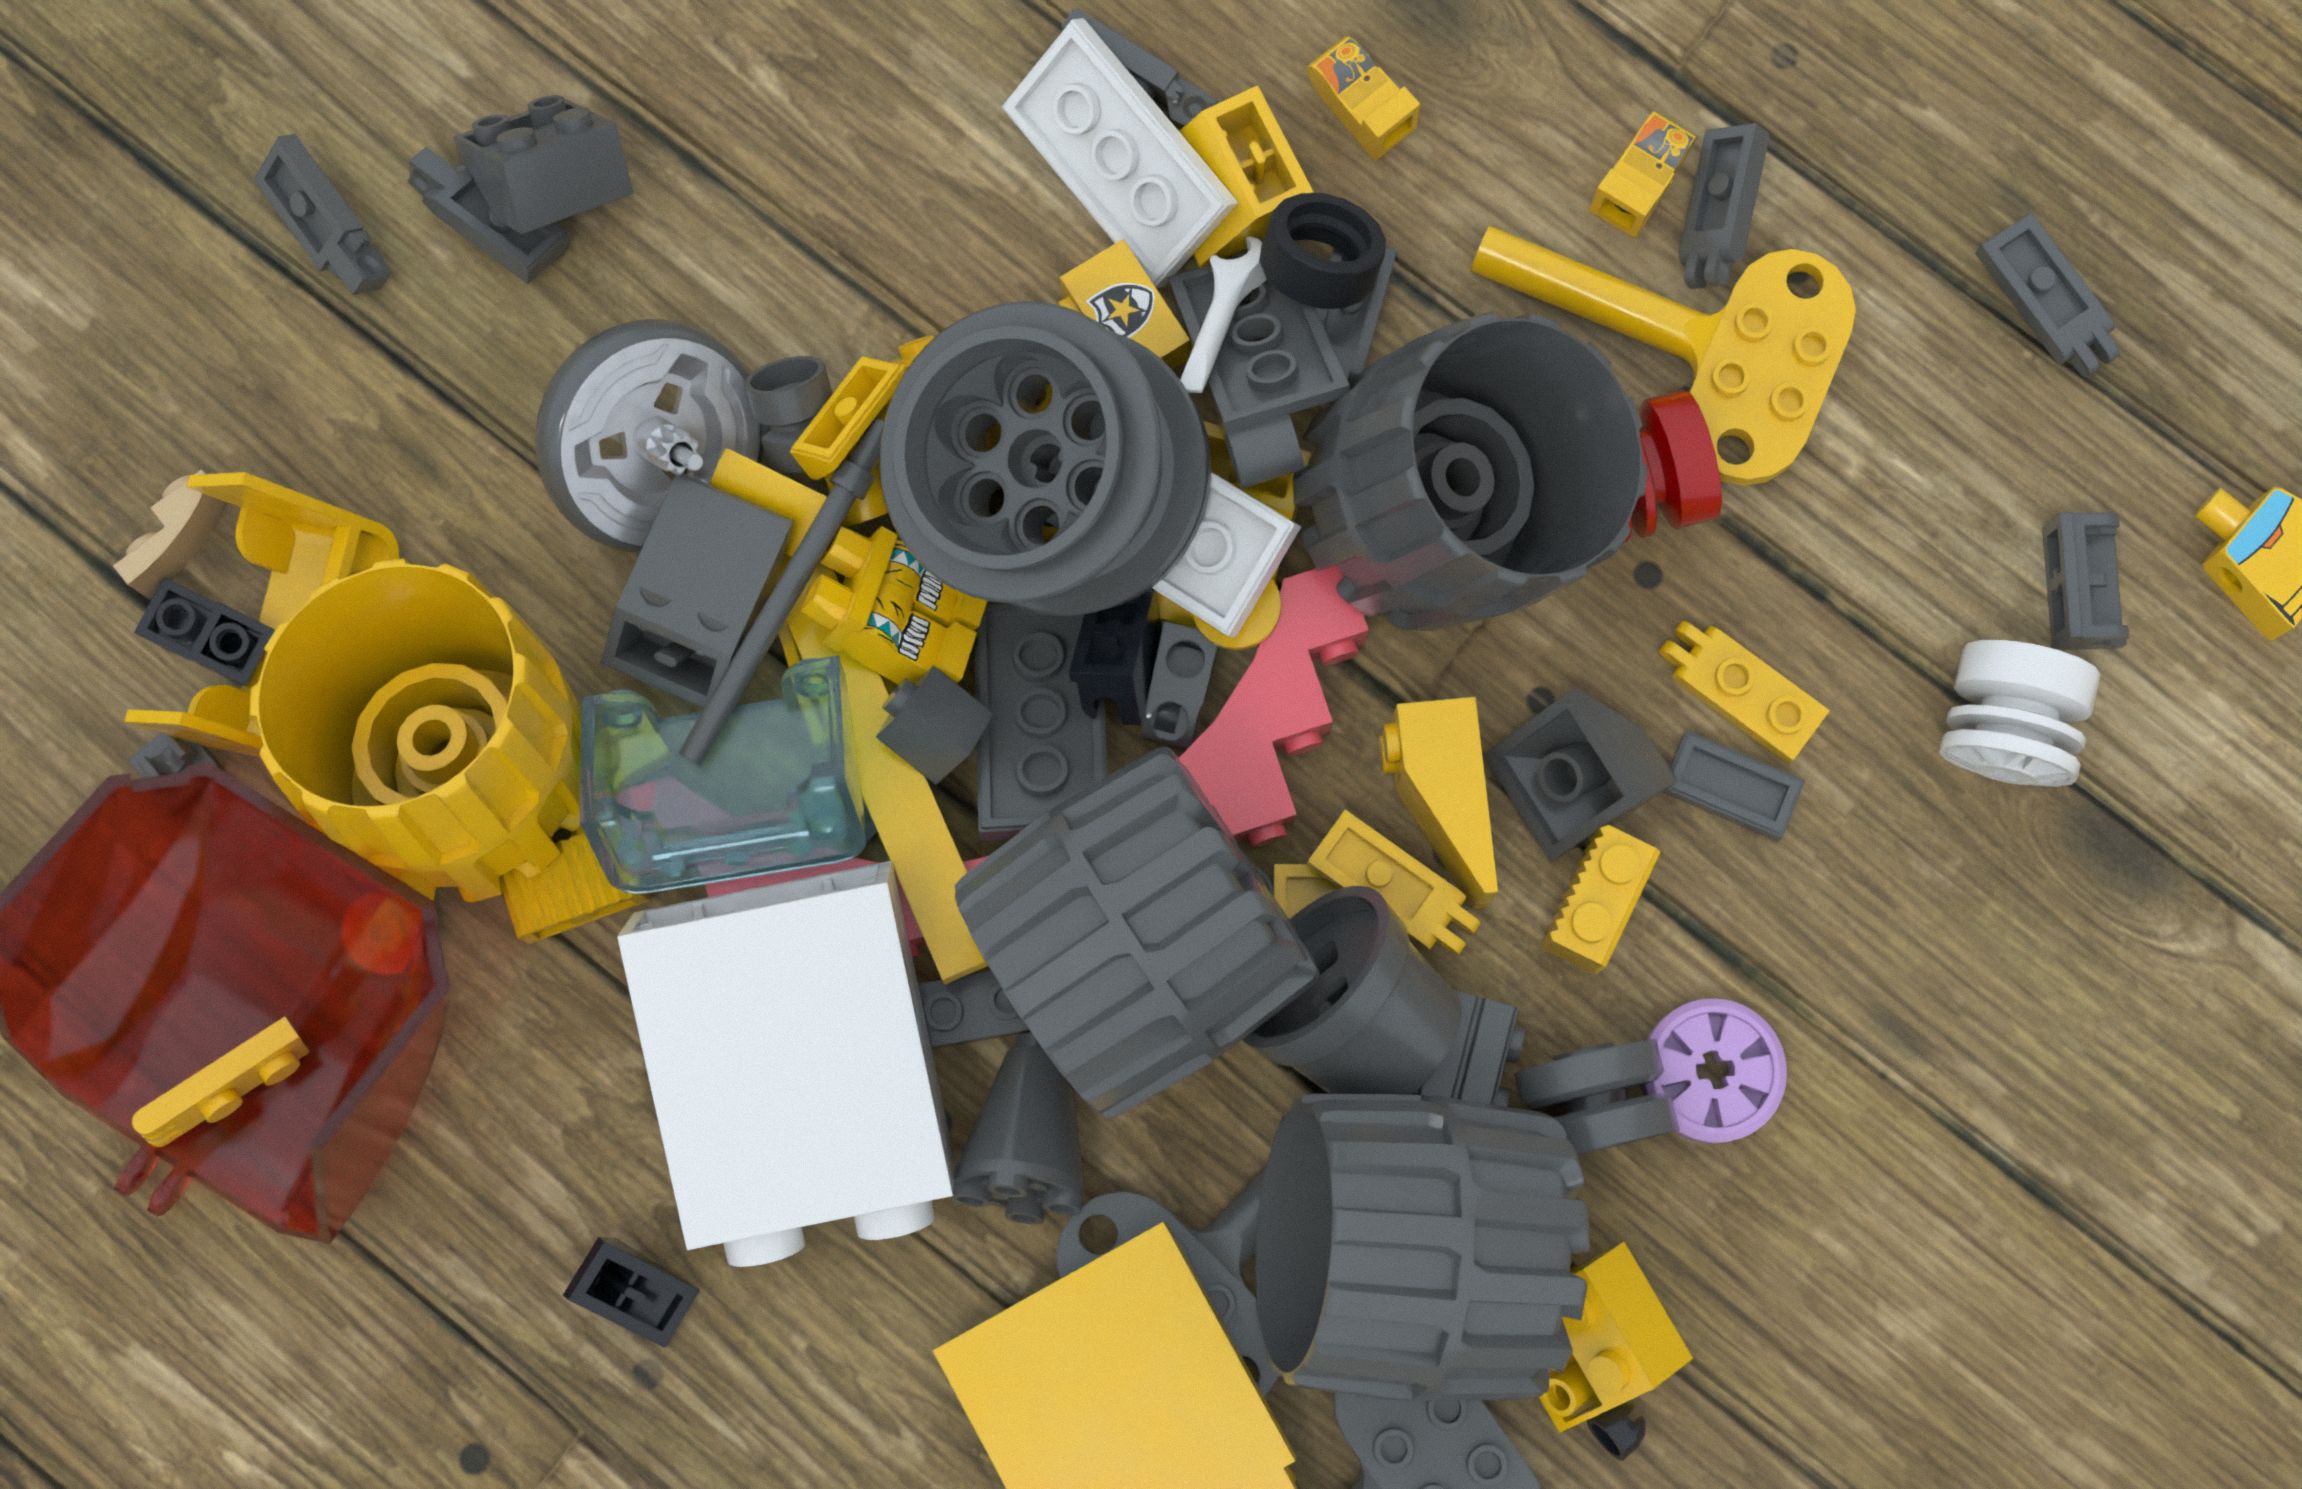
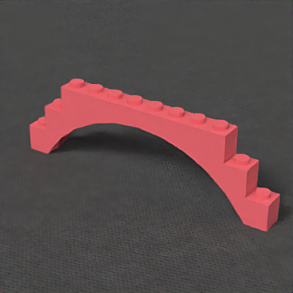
M1336 565L1320 571L1315 568L1283 579L1280 590L1281 613L1275 629L1268 638L1259 644L1254 660L1215 721L1179 757L1182 764L1185 765L1199 784L1210 804L1216 808L1227 824L1236 842L1249 840L1251 848L1268 845L1287 836L1285 827L1293 825L1297 815L1275 751L1285 748L1287 756H1295L1314 750L1323 745L1321 736L1330 734L1333 720L1312 661L1321 658L1324 666L1337 664L1358 655L1359 650L1357 646L1366 643L1369 629L1364 614L1348 604L1337 592V584L1344 574ZM672 776L610 796L632 870L643 878L651 875L653 882H662L690 872L689 863L697 860L708 897L879 863L812 851L747 826L685 787ZM988 856L964 861L963 864L967 873ZM895 873L912 958L914 960L920 956L917 947L926 945V942Z

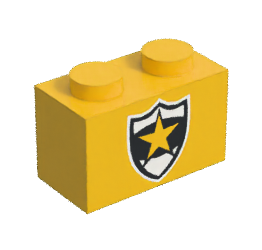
M1124 239L1060 276L1063 299L1057 302V305L1080 312L1097 321L1109 331L1126 336L1147 347L1172 370L1188 361L1190 357L1189 337Z

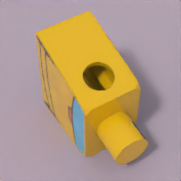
M2219 487L2194 515V517L2222 538L2202 564L2204 571L2259 632L2269 641H2273L2293 629L2302 619V499L2282 488L2273 487L2256 499L2249 508H2246Z

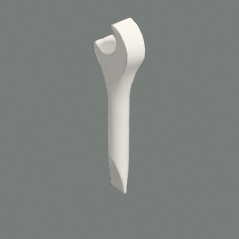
M1252 236L1246 237L1248 253L1240 258L1226 260L1216 255L1210 258L1214 277V294L1180 380L1187 392H1203L1237 306L1252 290L1267 280L1259 262L1262 245L1260 239Z

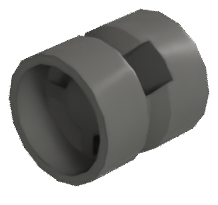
M795 356L780 359L760 367L752 372L744 383L753 417L758 423L763 424L761 426L762 435L760 440L767 463L773 471L779 473L795 474L805 472L789 451L833 394L825 364L822 360L812 356Z

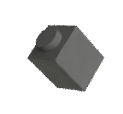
M933 665L915 683L905 678L891 692L882 706V709L889 713V716L877 733L876 738L937 785L971 754L993 713Z

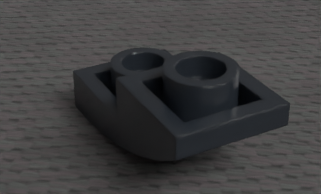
M164 577L134 633L191 662L248 687L266 653L264 648L275 629Z

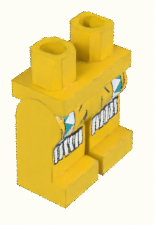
M840 526L820 563L844 575V582L840 584L820 574L806 592L800 611L827 627L821 644L836 652L843 648L853 659L896 684H899L905 678L915 683L933 665L957 684L962 680L977 634L974 630L980 625L987 600L966 595L938 580L923 568L902 541L897 540L898 535L881 526L870 538H867Z

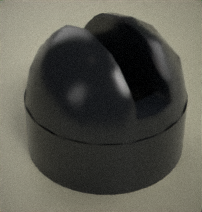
M1625 1402L1587 1420V1425L1597 1441L1607 1452L1620 1461H1624L1639 1447L1646 1431V1421L1643 1416L1633 1422L1627 1416L1635 1407L1629 1402Z

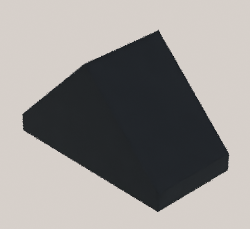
M598 1237L563 1293V1296L567 1300L665 1348L700 1290L617 1238Z

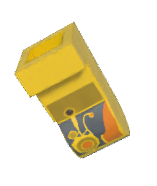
M1344 36L1307 66V76L1315 91L1375 162L1417 129L1420 110L1418 100L1405 86L1399 89L1380 67L1377 68L1362 46L1351 37Z
M1653 111L1613 169H1610L1598 186L1589 211L1636 239L1672 184V178L1692 148L1697 135L1660 113ZM1615 204L1630 212L1631 214L1620 211L1615 206Z

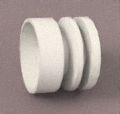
M1978 640L1969 642L1962 649L1954 690L1959 696L1973 704L1952 707L1948 712L1946 723L1954 731H1948L1942 737L1939 753L1945 760L1960 768L2001 782L2055 787L2072 785L2078 779L2081 766L2078 759L2073 755L2079 754L2085 748L2086 738L2082 732L2066 723L2084 721L2092 715L2101 674L2094 665L2082 658L2053 648L2009 640Z

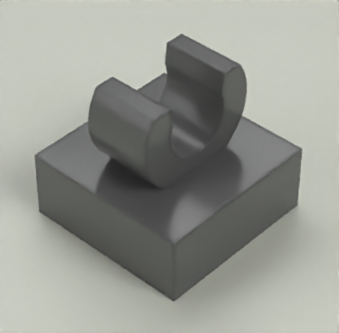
M163 733L157 735L128 760L165 805L175 811L225 770L206 746Z

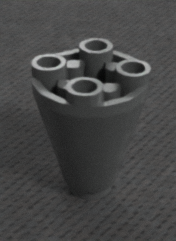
M1026 1033L1020 1034L1015 1038L1014 1048L1008 1050L955 1167L953 1196L951 1199L956 1203L966 1206L985 1207L992 1204L1006 1208L1005 1217L1011 1221L1025 1224H1041L1044 1222L1045 1212L1062 1215H1078L1081 1213L1084 1176L1074 1088L1049 1059L1033 1034Z

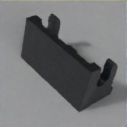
M1153 588L1122 605L1095 613L1084 614L1069 670L1070 682H1077L1081 707L1085 714L1092 719H1095L1100 703L1097 699L1108 697L1118 703L1117 713L1123 725L1141 726L1162 634L1157 594Z

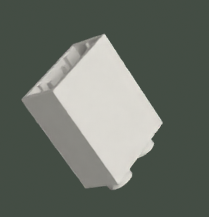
M887 861L634 912L617 938L686 1249L691 1250L723 1243L729 1265L738 1267L756 1266L784 1259L802 1250L806 1245L802 1229L804 1226L854 1216L859 1238L880 1240L907 1235L933 1223L935 1214L932 1200L953 1196L955 1159L893 862Z

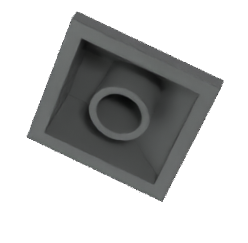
M1576 688L1567 692L1482 754L1551 862L1590 839L1600 827L1615 824L1678 782L1643 727Z

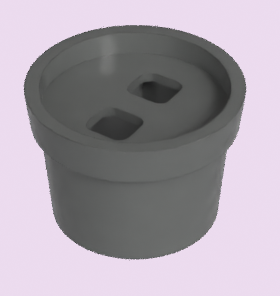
M1350 886L1330 892L1316 899L1290 918L1299 937L1317 964L1320 973L1318 981L1242 1040L1272 1062L1282 1066L1294 1067L1328 1094L1411 1095L1433 1075L1449 1053L1461 1022L1460 1000L1452 988L1409 941L1404 922L1378 891L1366 886Z

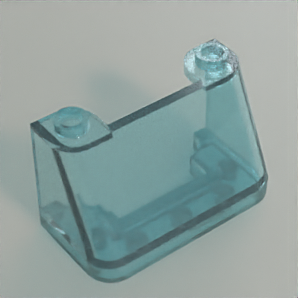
M839 655L805 659L788 668L781 678L783 697L781 699L735 706L701 766L678 753L701 712L659 718L654 705L649 699L625 689L582 697L580 825L607 880L613 887L623 892L634 894L652 893L838 863L853 859L862 853L866 847L865 815L847 681Z

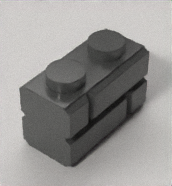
M1453 990L1461 1004V1022L1456 1039L1438 1069L1412 1095L1454 1098L1507 1107L1510 1089L1500 1087L1499 1085L1505 1061L1516 1064L1522 1049L1526 1026L1515 1023L1519 1008Z

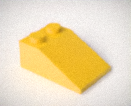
M1476 697L1397 704L1391 722L1383 724V735L1379 736V757L1382 774L1393 773L1396 793L1458 889L1466 895V901L1471 909H1485L1498 893Z

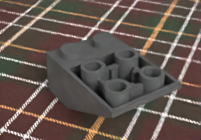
M684 473L680 476L675 475L615 607L600 663L704 708L776 586L795 520Z

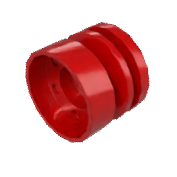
M1685 389L1645 399L1640 405L1639 416L1643 426L1639 429L1643 463L1648 467L1645 495L1637 500L1628 524L1630 531L1633 527L1635 533L1641 538L1652 536L1656 531V505L1659 506L1669 525L1675 529L1716 519L1721 513V480L1712 439L1698 403L1693 395ZM1631 532L1623 543L1628 542L1631 538Z

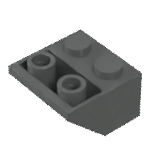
M551 95L535 99L528 104V111L511 117L498 114L480 118L472 123L473 130L453 136L459 154L497 220L520 234L634 194L616 123L590 111L588 108H583L565 99L563 96Z

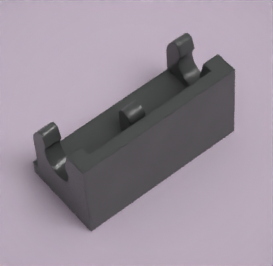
M2060 512L2042 528L2051 646L2053 649H2118L2127 645L2126 639H2129L2128 625H2122L2115 535H2117V528L2120 527L2119 514Z

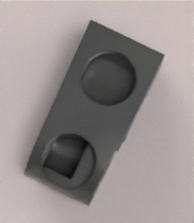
M1164 621L1143 719L1142 739L1183 749H1188L1193 744L1201 708L1204 701H1206L1219 651V646L1209 642L1198 629Z

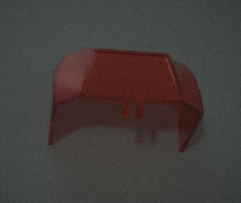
M211 763L188 765L189 772L135 780H131L130 773L108 776L0 893L1 1036L65 1099L141 1146L140 1150L120 1174L114 1188L115 1191L123 1196L131 1195L137 1191L153 1172L159 1158L174 1167L150 1198L147 1211L158 1217L167 1213L184 1194L192 1178L277 1233L331 1244L360 1204L392 1153L420 1097L444 1031L451 988L448 971L444 963L435 902L347 847L329 839L326 834ZM284 1016L309 1050L308 1054L299 1059L300 1066L284 1080L269 1086L265 1085L264 1082L241 1096L242 1104L227 1117L213 1123H208L204 1120L163 1147L152 1146L132 1126L133 1115L139 1109Z

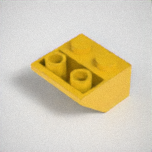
M1258 85L1201 111L1179 131L1239 202L1193 254L1199 268L1211 265L1210 258L1213 255L1225 259L1246 249V237L1252 236L1263 241L1272 212L1284 199L1300 193H1314Z
M1624 1241L1570 1269V1273L1585 1279L1587 1283L1582 1320L1563 1317L1562 1320L1573 1352L1562 1374L1555 1369H1548L1549 1390L1539 1397L1559 1433L1655 1389L1693 1359Z

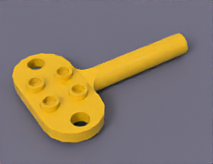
M1489 225L1470 269L1472 273L1686 361L1693 372V382L1689 392L1698 403L1708 426L1716 453L1721 482L1740 486L1765 483L1775 478L1790 467L1804 447L1851 336L1856 313L1851 286L1840 270L1818 254L1796 249L1771 252L1750 264L1735 284L1725 307L1719 312L1712 314L1692 309ZM1799 271L1808 273L1817 282L1818 295L1808 299L1795 296L1787 286V276ZM1730 435L1744 440L1749 448V460L1738 465L1727 463L1718 454V440Z

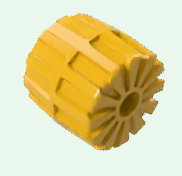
M405 558L378 561L370 569L340 580L334 577L310 592V599L286 623H281L277 626L266 644L264 650L267 652L262 672L258 684L251 688L250 718L259 728L264 745L259 752V756L275 783L303 819L336 852L374 879L379 874L407 897L415 900L434 903L437 887H458L464 901L477 902L502 895L499 876L514 868L527 879L541 873L561 854L551 839L558 827L568 831H575L586 816L594 792L583 774L592 771L591 768L596 762L597 753L592 728L566 678L541 638L505 600L493 597L471 573L446 563L437 568L409 564Z

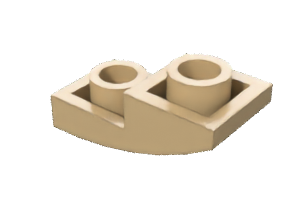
M201 469L200 471H198V472H197L196 474H194V475L207 474V473H205V472ZM189 475L180 477L172 482L164 490L163 498L150 507L164 525V528L158 532L147 533L136 539L127 548L126 556L113 565L128 586L148 599L155 595L164 577L172 580L198 552L211 533L226 503L220 499L187 488Z

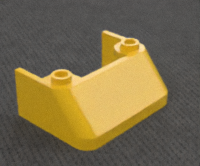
M246 472L189 475L187 488L241 507L235 530L237 547L247 561L256 566L271 570L259 622L275 630L279 624L286 623L310 599V592L332 578L336 577L340 580L372 568L375 562L399 559L397 540L390 529L381 523ZM267 652L248 687L242 685L241 689L228 685H210L200 690L194 696L188 713L127 709L124 722L203 746L260 757L259 752L264 745L259 728L250 718L251 688L258 684Z

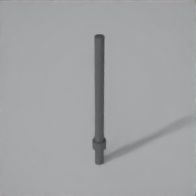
M875 417L866 429L850 459H843L829 480L834 484L833 488L678 753L692 762L700 766L702 765L856 498L863 500L876 479L871 473L880 459V442L884 421Z

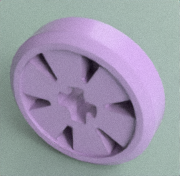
M1700 999L1684 1004L1669 1012L1649 1033L1646 1040L1656 1039L1664 1072L1656 1081L1641 1085L1644 1096L1661 1093L1672 1098L1680 1129L1674 1133L1701 1143L1717 1144L1730 1142L1757 1131L1777 1110L1786 1087L1787 1065L1785 1054L1774 1030L1760 1015L1750 1008L1725 999ZM1705 1053H1712L1716 1063H1727L1729 1076L1720 1078L1721 1089H1713L1709 1079L1699 1080L1696 1074V1066L1706 1063L1703 1057Z

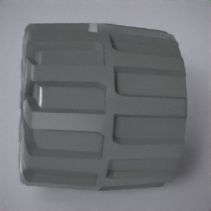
M1488 312L1463 319L1418 337L1377 360L1349 382L1350 391L1312 418L1302 439L1317 446L1313 464L1305 466L1304 470L1294 473L1293 476L1294 505L1311 506L1316 524L1303 531L1304 546L1318 571L1336 565L1344 574L1337 584V592L1348 604L1368 617L1389 612V621L1397 627L1406 630L1433 631L1503 615L1536 604L1581 580L1586 575L1587 569L1613 556L1631 532L1628 524L1637 500L1645 495L1648 470L1647 465L1643 463L1639 429L1643 425L1634 399L1627 397L1610 369L1611 362L1591 342L1587 344L1581 342L1560 329L1556 320L1537 314L1526 313L1516 318H1498L1493 312Z
M1166 746L1152 750L1047 811L970 870L955 884V901L959 912L968 927L973 941L1005 995L1062 1076L1066 1078L1080 1097L1094 1111L1101 1113L1107 1119L1124 1113L1203 1068L1311 988L1319 979L1320 973L1316 962L1282 907L1267 889L1266 882L1250 858L1245 857L1231 830L1216 808L1210 804L1194 777L1185 765L1182 764L1178 756Z
M1308 1094L1296 1099L1292 1103V1108L1287 1115L1281 1118L1273 1137V1144L1267 1166L1264 1170L1260 1192L1255 1241L1256 1306L1259 1329L1262 1332L1266 1357L1274 1373L1284 1377L1286 1384L1297 1388L1385 1400H1532L1548 1392V1369H1555L1562 1374L1573 1352L1562 1319L1563 1317L1582 1320L1587 1283L1585 1279L1570 1273L1571 1254L1590 1250L1589 1211L1583 1201L1574 1200L1584 1185V1176L1577 1152L1572 1143L1567 1140V1134L1562 1125L1542 1112L1436 1096L1409 1094Z

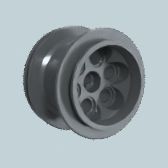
M1023 301L991 306L956 321L940 332L915 357L903 374L890 401L882 428L879 468L883 496L891 521L911 555L934 577L959 592L987 601L1009 603L1021 609L1039 614L1077 616L1095 613L1122 605L1154 587L1178 564L1190 547L1204 517L1209 498L1211 454L1206 428L1195 402L1174 371L1160 357L1138 342L1109 331L1097 321L1080 312L1051 303ZM1051 384L1053 390L1052 400L1046 409L1038 413L1036 407L1037 396L1041 389ZM1102 411L1105 420V431L1100 437L1093 440L1090 434V425L1093 418ZM999 423L1001 426L1000 441L993 449L988 451L986 448L987 433L992 426ZM1056 455H1058V460L1062 463L1058 474L1049 469L1050 463ZM1099 481L1098 486H1097V488H1096V491H1095V493H1094V495H1093L1095 485H1096L1097 482ZM1002 487L1004 503L999 512L991 516L989 500L996 489ZM1056 513L1059 520L1058 532L1049 542L1045 543L1042 535L1043 525L1052 514Z

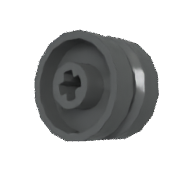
M1656 1039L1614 1046L1613 1043H1606L1555 1056L1552 1062L1530 1067L1514 1074L1522 1106L1538 1110L1565 1104L1567 1114L1554 1117L1553 1119L1562 1125L1566 1131L1567 1140L1572 1143L1577 1155L1680 1130L1671 1097L1657 1093L1628 1099L1626 1089L1656 1081L1664 1072Z

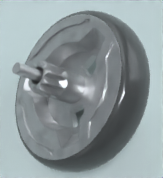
M644 319L619 324L598 333L580 345L566 358L549 382L540 404L536 422L535 449L539 472L544 487L559 512L576 529L592 540L616 550L640 554L672 484V480L662 469L680 476L687 468L688 473L686 475L710 484L725 448L761 464L764 452L760 440L762 435L761 426L763 424L758 423L752 414L744 388L745 380L750 374L743 363L729 348L710 334L684 323L663 319ZM667 382L678 386L674 408L671 412L654 407L656 399ZM610 436V439L622 445L623 454L621 456L601 457L599 441Z

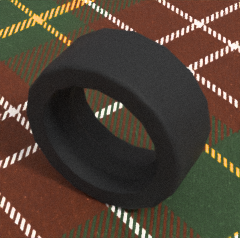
M1300 193L1284 199L1273 210L1261 245L1259 262L1266 278L1281 293L1293 300L1320 309H1344L1362 302L1373 289L1385 257L1386 238L1379 223L1363 208L1352 202L1325 193ZM1295 240H1314L1328 244L1343 252L1351 261L1334 262L1318 258L1303 250Z

